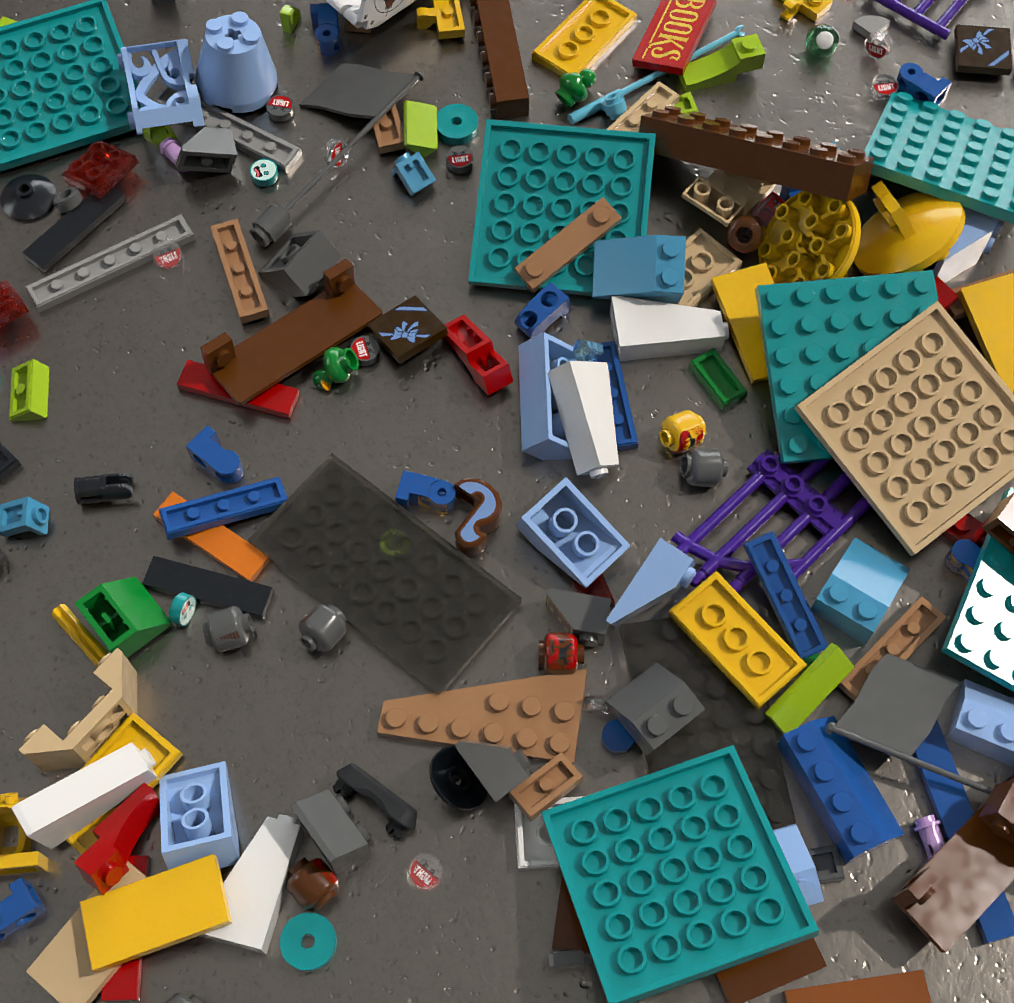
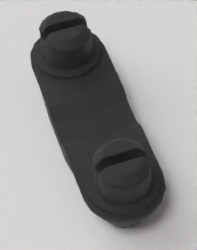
M350 763L336 772L338 780L333 785L334 792L336 794L340 793L344 799L351 798L355 790L362 796H369L377 803L378 808L391 817L385 828L388 834L394 832L392 837L403 839L407 830L415 829L417 820L416 809L362 768Z

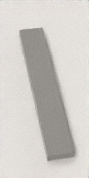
M165 84L152 101L166 105L167 100L173 94L182 90L171 89ZM200 99L205 125L194 127L192 121L184 122L198 130L204 127L232 129L236 149L258 160L270 159L275 162L278 170L286 174L302 155L301 148L216 106L211 107L202 99Z
M181 214L25 286V289L38 313H41L154 260L156 256L161 255L160 251H164L161 252L163 254L168 252L169 246H171L170 249L172 251L194 241L195 237Z

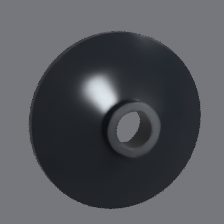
M36 174L22 175L11 180L4 187L0 196V204L5 214L10 218L22 222L34 221L44 217L53 209V200L57 192L53 183L44 176Z
M455 746L444 747L433 756L429 768L430 780L434 790L445 803L459 810H472L484 802L488 791Z

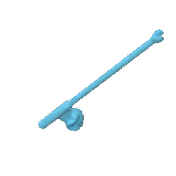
M739 25L733 32L694 51L691 60L735 37L744 36L745 32H740L744 26ZM656 71L623 89H617L568 114L569 122L573 125L600 110L605 111L611 120H617L627 110L624 95L666 74V72Z

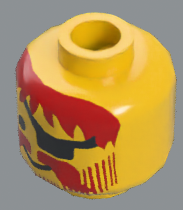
M684 410L670 415L663 420L659 437L661 443L676 454L684 453L694 446L699 447L703 443L707 432L706 425L700 415L690 410Z

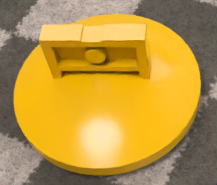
M882 181L871 187L876 195V198L872 201L878 212L862 226L860 243L854 258L856 267L863 275L871 276L922 271L933 263L944 260L949 255V250L960 237L965 225V211L960 202L946 201L921 191L908 194L896 200Z
M801 191L776 208L775 214L766 228L765 240L758 248L759 264L766 262L775 284L815 281L818 279L849 278L847 271L857 254L861 238V222L854 203L851 200L845 202Z

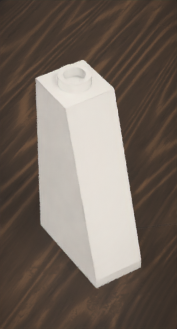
M611 296L610 318L620 361L706 353L713 348L720 352L722 351L724 341L729 338L728 324L723 322L721 311L623 296Z
M568 361L547 373L577 476L590 475L591 479L600 478L609 474L608 469L619 465L607 362Z
M131 742L26 798L11 808L27 837L53 849L127 799L143 783L149 784L158 778L152 769L156 762L146 748L140 750Z
M281 814L278 815L277 819L272 817L266 818L223 883L232 924L199 935L200 937L267 955L287 891V881L292 875L289 869L295 865L305 833L301 825L297 824V819Z

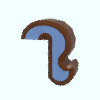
M466 478L454 484L455 496L473 509L455 531V544L462 556L472 558L480 555L486 549L487 534L493 532L500 525L502 502L499 493L490 484L481 479Z

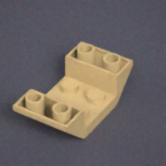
M716 169L706 180L698 176L682 193L681 197L726 227H729L731 222L739 216L751 214L773 191L776 184Z
M116 648L112 653L105 655L99 661L97 669L93 672L109 693L100 696L93 704L92 711L83 720L75 722L70 727L67 733L68 736L64 740L59 738L45 724L39 729L30 732L25 738L23 746L19 751L43 772L82 768L132 712L137 714V672L120 649Z

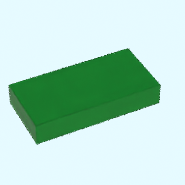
M715 348L690 361V369L722 410L747 397L748 391Z

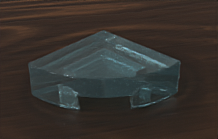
M578 339L573 344V353L577 361L592 362L604 353L603 345Z

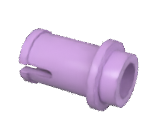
M168 137L160 143V153L176 166L181 150L180 142L177 139Z
M934 814L914 821L916 825L914 832H919L928 855V860L945 844L938 827L940 820L936 821Z

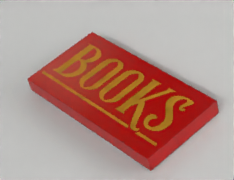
M661 0L632 58V66L684 75L716 7L717 0Z

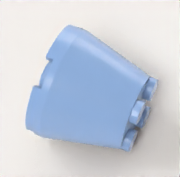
M241 11L235 12L232 15L210 19L206 22V30L195 73L200 97L211 107L217 105L232 109V113L251 112L265 106L278 83L277 71L259 26L249 19L245 12Z

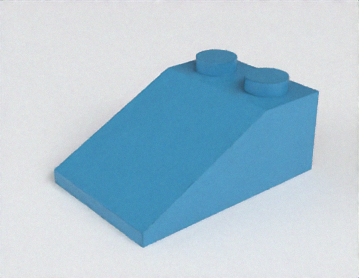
M648 235L595 241L592 298L611 299V296H623L678 304L684 294L686 236Z
M855 537L817 596L811 611L816 617L866 645L892 603L910 568Z

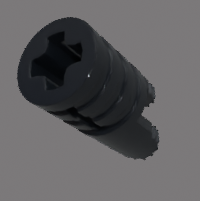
M126 472L102 474L100 476L93 475L91 477H75L74 493L78 505H82L84 503L91 504L93 502L101 503L102 501L110 502L129 499L133 497L132 484H134V476Z

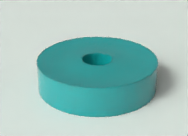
M450 104L438 111L437 134L443 142L450 145H463L476 137L478 133V116L471 107L464 104Z
M306 912L296 915L287 922L281 932L280 950L282 956L296 970L302 972L320 970L335 955L337 949L335 929L320 914ZM307 936H312L315 939V943L311 948L303 947V940Z

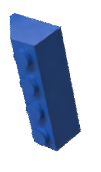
M835 716L812 720L783 734L776 746L833 845L837 844L842 861L847 865L903 836L905 833L848 738L835 733L831 735L827 733V724L838 722Z

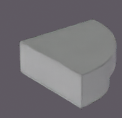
M875 15L863 16L853 22L852 29L870 41H874L889 27L890 20Z

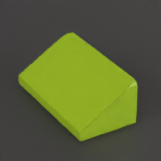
M406 100L404 101V146L414 153L419 152L422 158L435 152L438 148L437 107L431 104Z
M31 359L12 368L10 421H29L47 418L49 367Z

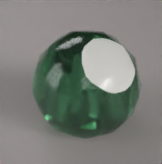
M825 23L812 27L805 39L807 51L812 56L820 59L832 55L839 45L837 30Z

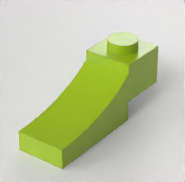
M757 33L731 39L730 44L722 49L689 62L684 75L678 76L685 93L735 82L737 74L762 69L766 52Z

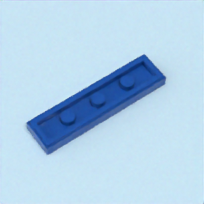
M615 341L586 345L588 362H607L617 451L637 449L639 443Z
M280 477L158 510L167 540L289 507V500Z
M774 531L744 543L743 547L792 650L802 660L825 650L828 644Z

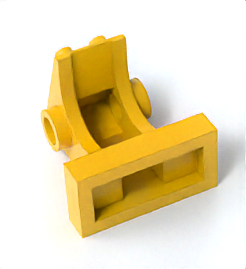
M18 792L0 794V876L48 872V858L39 851L31 852L32 839L27 837L11 808L28 798H18ZM18 827V845L4 847L5 828Z

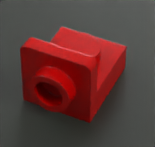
M968 513L941 535L953 544L959 540L967 539L981 548L987 536V532L982 529V526L987 519L982 523Z

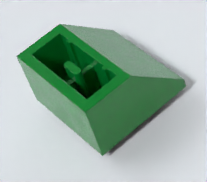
M136 576L102 583L74 603L112 653L118 648L126 658L173 625Z

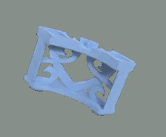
M187 39L121 47L122 53L117 54L120 71L125 70L133 111L127 112L130 129H136L137 135L143 134L142 128L191 121L194 127L205 125L197 85L190 84V79L194 78V71ZM177 47L159 58L156 49ZM148 50L155 62L151 67L147 58L140 56L143 66L140 68L135 67L132 62V53ZM175 73L179 74L175 79L170 78ZM159 77L169 88L182 90L173 94L167 100L166 105L152 101L146 96L151 86ZM133 78L140 81L136 91Z

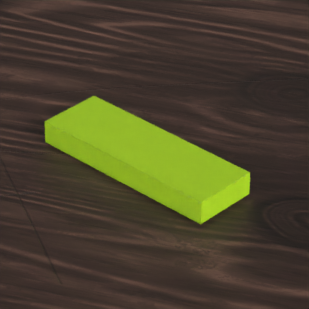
M831 643L765 712L766 716L782 734L799 727L854 669V665L839 646Z

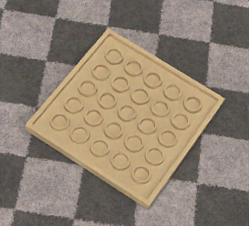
M938 301L794 408L910 556L918 553L1014 478V394Z

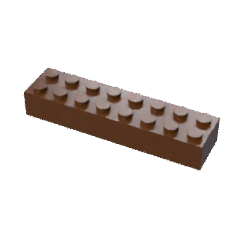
M665 106L664 110L653 109L652 113L641 115L639 132L656 134L654 154L845 202L867 192L874 158L865 156L866 152L863 150L848 149L847 152L839 150L837 144L821 142L820 145L810 143L811 139L808 137L794 136L792 139L784 137V132L778 130H767L766 133L758 131V126L752 124L732 125V120L727 118L711 120L707 119L706 114L701 112L681 113V108L675 106Z

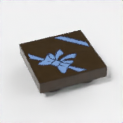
M956 25L954 30L956 72L1010 76L1012 72L1010 28Z
M416 295L367 324L369 332L399 364L449 334L447 327Z

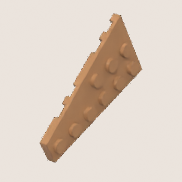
M587 669L576 670L574 674H549L385 700L382 705L377 734L381 737L445 747L454 746L464 739L511 746L515 752L521 749L529 760L549 762L562 752L574 765Z

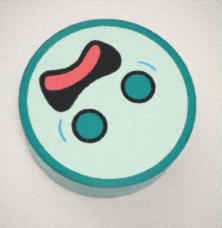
M259 159L250 166L251 179L257 186L268 187L278 180L279 173L274 161Z
M184 592L179 593L173 599L169 609L170 621L180 626L187 625L194 615L196 598Z

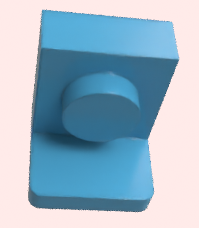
M419 152L412 156L409 153H405L394 161L396 165L391 170L393 176L398 174L411 196L435 183V177Z
M28 496L0 504L1 536L8 537L26 531H32L40 536L48 533L49 507Z

